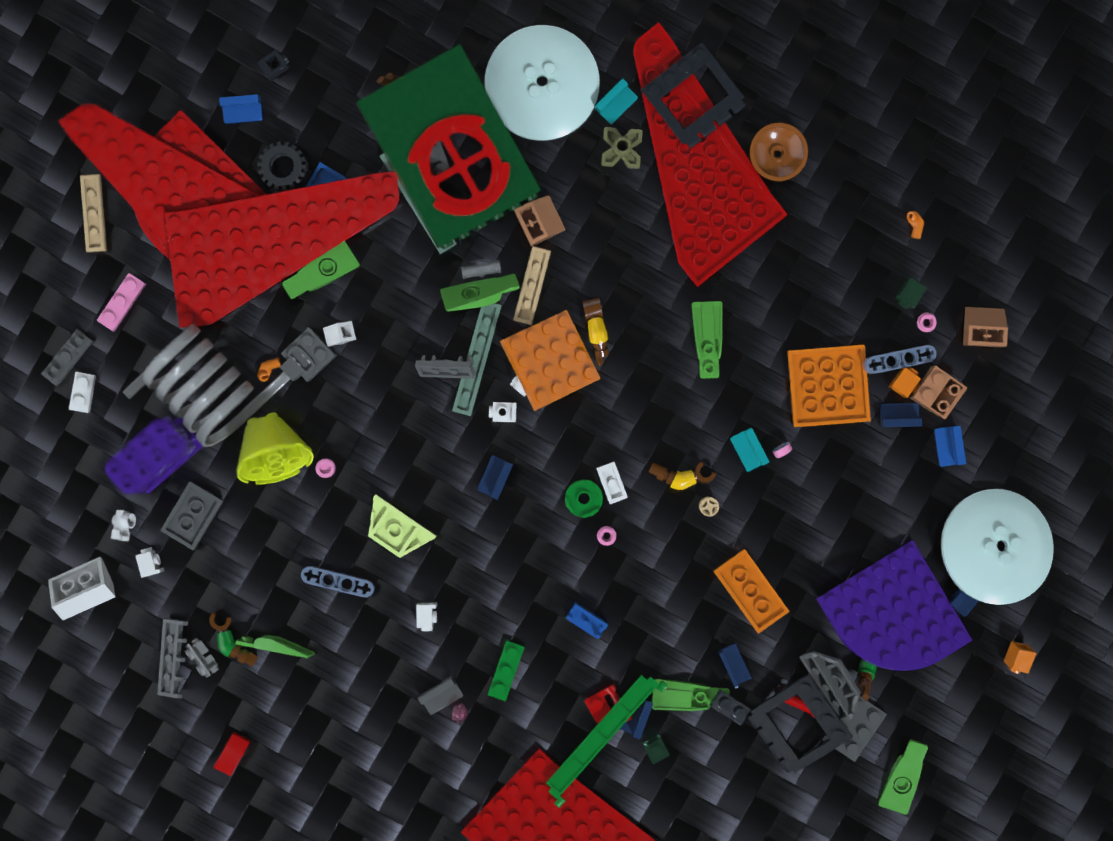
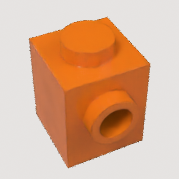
M901 368L889 387L902 397L908 398L911 392L914 394L919 388L920 384L918 382L921 378L917 376L918 372L913 368Z
M1011 641L1004 663L1014 673H1029L1036 652L1028 644Z

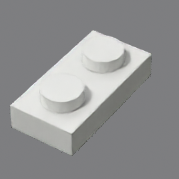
M75 372L69 410L90 413L96 375Z
M615 462L596 468L609 504L628 498Z

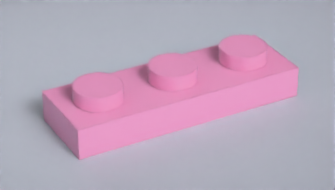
M128 273L97 321L110 330L115 331L146 283Z

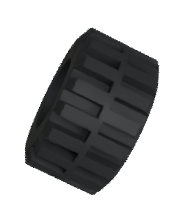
M277 142L275 145L273 143L270 144V148H265L263 150L264 154L259 156L260 162H258V167L260 170L258 172L263 182L270 188L281 192L300 188V184L302 182L305 183V177L309 174L307 171L309 164L307 163L306 156L299 148L288 142ZM281 157H289L294 162L292 173L285 178H279L273 172L274 163Z

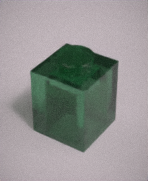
M909 278L895 299L905 309L915 308L927 288L914 279Z
M660 734L643 743L652 764L670 756Z

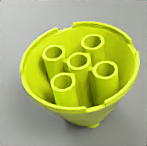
M270 413L266 417L251 418L247 421L248 425L245 428L237 466V476L242 482L249 483V480L255 481L256 484H269L282 481L300 473V468L304 465L308 467L312 463L314 455L311 448L282 418L278 417L277 413Z

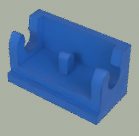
M575 602L565 617L597 639L600 638L603 630L608 626V622Z

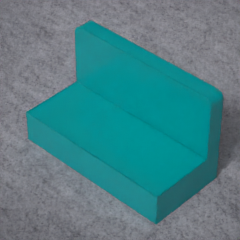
M622 79L595 106V109L609 124H613L638 97L628 88V83Z
M748 428L730 438L746 471L749 472L769 463L752 428Z

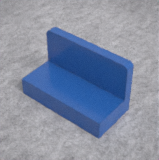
M258 94L219 98L220 106L223 108L224 123L263 120L261 97Z
M961 426L934 429L939 466L966 464Z

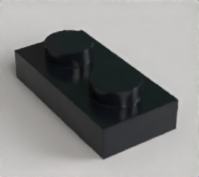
M721 689L718 690L709 704L713 709L739 725H742L751 711L748 706Z

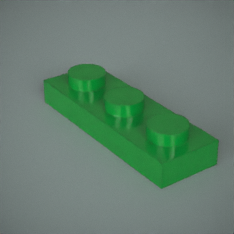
M506 641L488 692L489 696L506 701L525 646Z

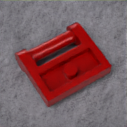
M614 684L584 700L597 724L611 710L604 696L609 694L614 704L620 699Z

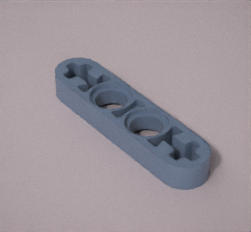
M925 345L871 356L864 360L863 368L869 374H876L932 362L936 358V350L931 345ZM930 351V355H928V357L918 356L919 353ZM907 352L913 355L911 363H907L904 359ZM889 356L895 359V364L892 367L886 363ZM872 362H881L882 364L880 366H875L874 370L873 368H869V364H871Z
M315 566L305 567L301 572V578L305 583L360 597H369L375 590L372 581ZM313 570L312 574L319 575V571L322 572L320 583L317 582L318 578L312 577L309 580L305 572ZM326 574H331L334 577V582L330 585L325 584L323 580ZM346 578L350 579L353 583L350 589H345L342 586V581ZM356 580L359 581V586H364L367 583L371 591H367L366 594L363 593L361 588H357V592L353 591L356 587Z

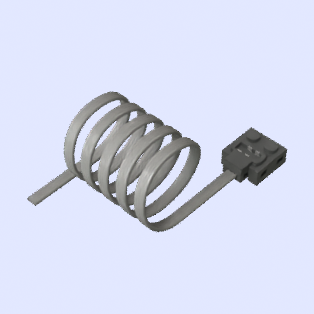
M195 324L189 326L168 345L123 393L131 399L145 385L151 390H156V396L164 404H170V411L177 418H184L183 425L190 432H197L196 439L204 447L219 443L236 431L290 379L296 381L302 376L307 382L311 381L337 355L329 346L327 347V344L311 327H308L281 353L287 360L280 366L283 372L235 418L210 436L207 435L216 424L252 391L253 386L248 381H245L215 410L194 422L202 410L240 375V372L233 366L202 396L191 404L180 408L188 396L227 360L219 352L185 385L166 395L174 382L214 346L208 338L204 339L169 373L153 380L154 376L200 333V329Z

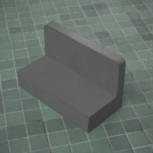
M451 676L419 695L418 699L422 705H425L430 715H433L463 697V693Z

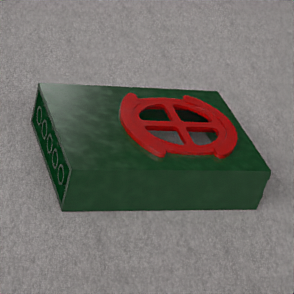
M461 45L456 46L357 102L356 106L437 248L442 247V249H446L454 244L452 240L457 237L461 240L469 236L471 229L475 228L477 231L488 225L487 220L492 219L495 221L504 216L503 211L507 209L509 212L522 206L520 204L521 201L529 202L538 197L537 192L541 190ZM453 133L468 134L483 145V150L466 160H462L450 141L449 136ZM438 141H442L455 164L443 173L433 176L429 164L430 154L433 146ZM484 157H489L492 164L491 180L487 189L480 192L469 175L467 167ZM460 173L469 187L472 197L468 200L455 199L445 194L438 185L453 174Z

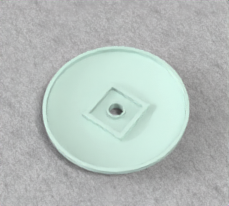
M535 25L512 33L497 46L487 65L485 90L508 130L518 136L531 140H554L575 131L590 116L599 94V72L592 53L574 34L555 26ZM540 76L547 78L548 82L545 86L537 84L536 81Z
M988 489L966 497L951 511L943 528L941 550L943 561L950 577L963 592L978 601L1001 605L1023 600L1041 586L1051 568L1053 538L1045 517L1031 501L1012 491ZM998 541L1004 542L1005 549L1003 551L998 550Z

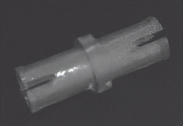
M499 261L485 264L479 262L478 265L461 267L463 279L476 276L481 278L487 274L501 273Z

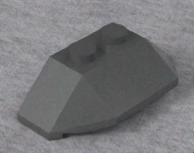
M815 651L801 655L800 659L812 679L841 720L847 721L854 718L861 693L842 661Z

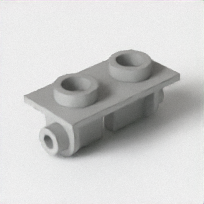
M196 638L191 642L193 646L190 644L185 646L187 649L185 651L186 655L190 660L194 659L198 665L196 669L202 676L205 675L207 678L211 675L209 671L214 673L219 670L217 667L218 663L211 654L204 658L203 654L208 652V649L202 640L199 641Z

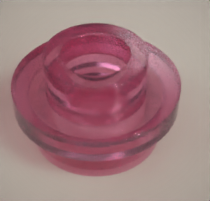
M464 704L455 705L452 711V720L462 723L467 717V709H465Z

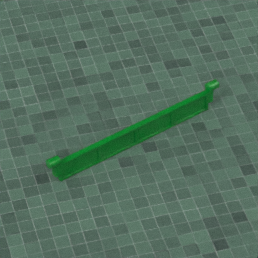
M641 675L549 778L546 784L551 789L548 792L557 799L554 802L557 807L560 808L566 801L561 794L654 689L657 688L658 691L663 692L668 686L664 681L658 683L651 676L646 679Z

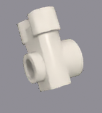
M116 510V515L112 517L114 528L111 533V539L129 541V528H133L136 524V517L133 513Z

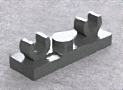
M76 329L41 374L58 386L93 341L79 329Z
M423 355L422 359L416 360L415 364L420 377L474 379L476 374L473 368L474 362L470 356L468 361L464 362L462 356L458 358V361H451L447 359L437 360L436 356L433 355L432 360L428 361L426 355Z

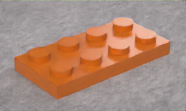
M745 549L713 570L758 634L790 612Z

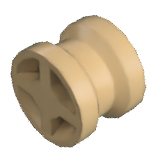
M704 497L699 503V509L704 515L713 516L718 512L719 504L712 497Z

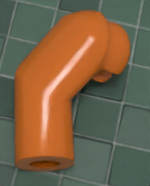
M910 211L907 213V220L913 227L911 237L920 239L924 221L916 211Z
M279 357L261 363L257 373L260 381H267L272 369L281 366Z

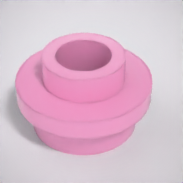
M923 313L917 319V326L923 332H930L936 327V318L930 313ZM925 319L929 320L928 326H925L923 324V321Z
M609 526L600 528L597 533L598 541L603 545L613 544L616 540L615 530ZM605 532L610 533L609 539L603 538Z

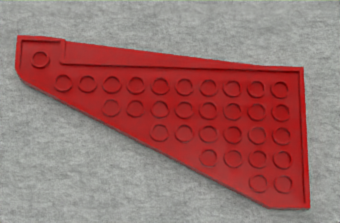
M659 22L638 38L634 45L633 56L640 88H644L682 58L679 49ZM694 74L661 98L683 129L714 107ZM642 93L677 261L698 287L788 214L773 197L726 123L718 126L714 121L713 124L717 129L706 138H703L699 133L698 136L702 141L690 149L687 144L682 145Z
M82 105L59 121L70 138L168 248L165 212L190 210L260 196L97 105Z
M395 172L373 173L190 210L165 212L179 328L189 327L192 324H195V326L211 325L392 212L399 202L398 180Z
M541 748L529 758L461 830V833L469 841H656L577 779L561 794L566 801L560 808L554 804L557 799L548 792L551 787L546 782L560 766Z

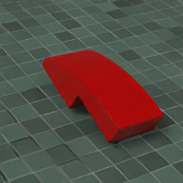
M233 732L213 768L231 776L247 749L250 740Z

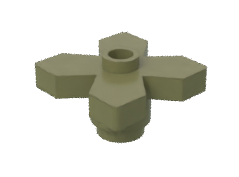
M605 127L603 140L611 148L602 154L601 165L613 167L622 159L627 168L639 169L641 157L633 148L642 142V130L631 129L625 136H621L616 128ZM623 145L625 151L618 150V147Z

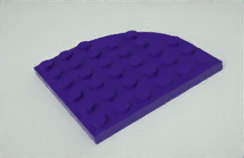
M913 540L816 598L835 632L847 648L861 657L862 660L880 668L898 671L924 668L942 660L972 641Z

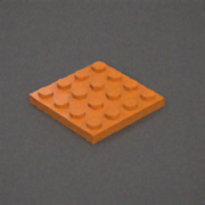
M567 310L500 341L534 411L601 379Z
M865 345L787 351L793 427L871 421L867 372L863 368V362L866 359Z

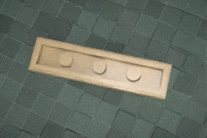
M80 175L86 252L107 251L101 175Z
M532 246L513 321L532 325L551 253L550 250Z

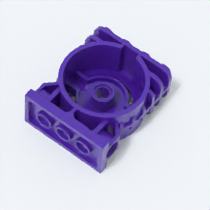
M168 416L154 421L108 461L106 473L121 491L127 494L137 493L138 495L145 491L147 494L151 493L204 447L196 439L197 432H190L183 425L184 418L173 420Z

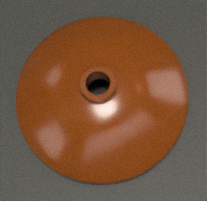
M773 123L765 126L755 135L750 146V159L753 167L761 176L772 181H785L795 177L805 166L808 157V146L802 133L795 127L785 123ZM779 151L781 156L775 157L774 152Z

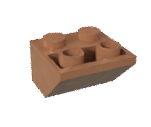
M549 195L531 201L514 210L531 247L565 231V227Z
M965 307L963 345L1007 347L1008 325L1004 309Z
M931 366L920 381L917 391L914 394L912 393L909 398L930 412L946 419L967 387L937 366Z

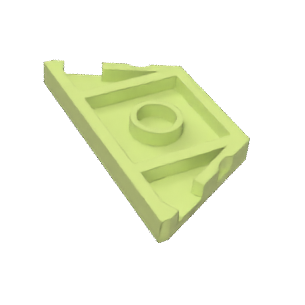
M375 494L368 534L370 538L399 558L435 539V534Z

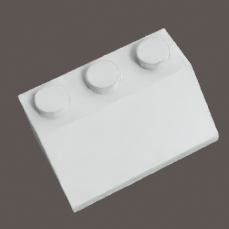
M101 557L48 580L51 606L62 620L115 597L113 582Z

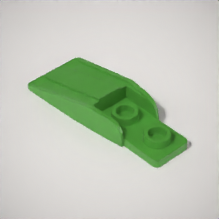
M344 241L308 263L296 275L284 281L282 285L290 298L294 299L306 291L310 292L333 282L358 268L359 263Z
M510 274L499 278L484 279L443 288L440 292L446 311H455L494 304L501 299L502 293L519 289L516 275Z
M693 302V329L697 357L699 359L700 378H718L719 359L722 349V302Z
M264 635L253 641V637L242 636V639L236 640L235 643L236 645L304 658L315 655V652L278 636Z
M654 679L658 683L664 681L668 686L662 693L657 688L654 689L652 708L654 710L679 711L707 710L711 707L709 704L719 689L727 694L730 691L728 688H715L697 683Z
M909 740L904 755H900L892 767L880 797L879 806L905 815L908 813L920 778L923 759L928 749L926 744Z

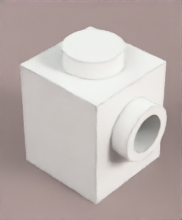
M352 321L336 323L323 328L327 347L356 340Z

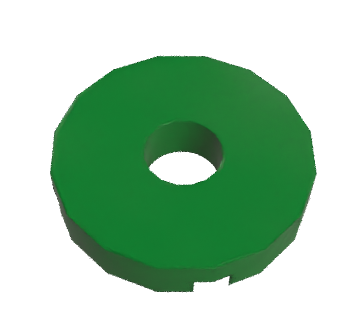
M582 479L575 481L569 486L566 491L565 502L572 514L586 518L593 516L599 511L602 506L603 495L596 483L591 480ZM581 493L589 495L588 503L582 504L579 502L578 497Z

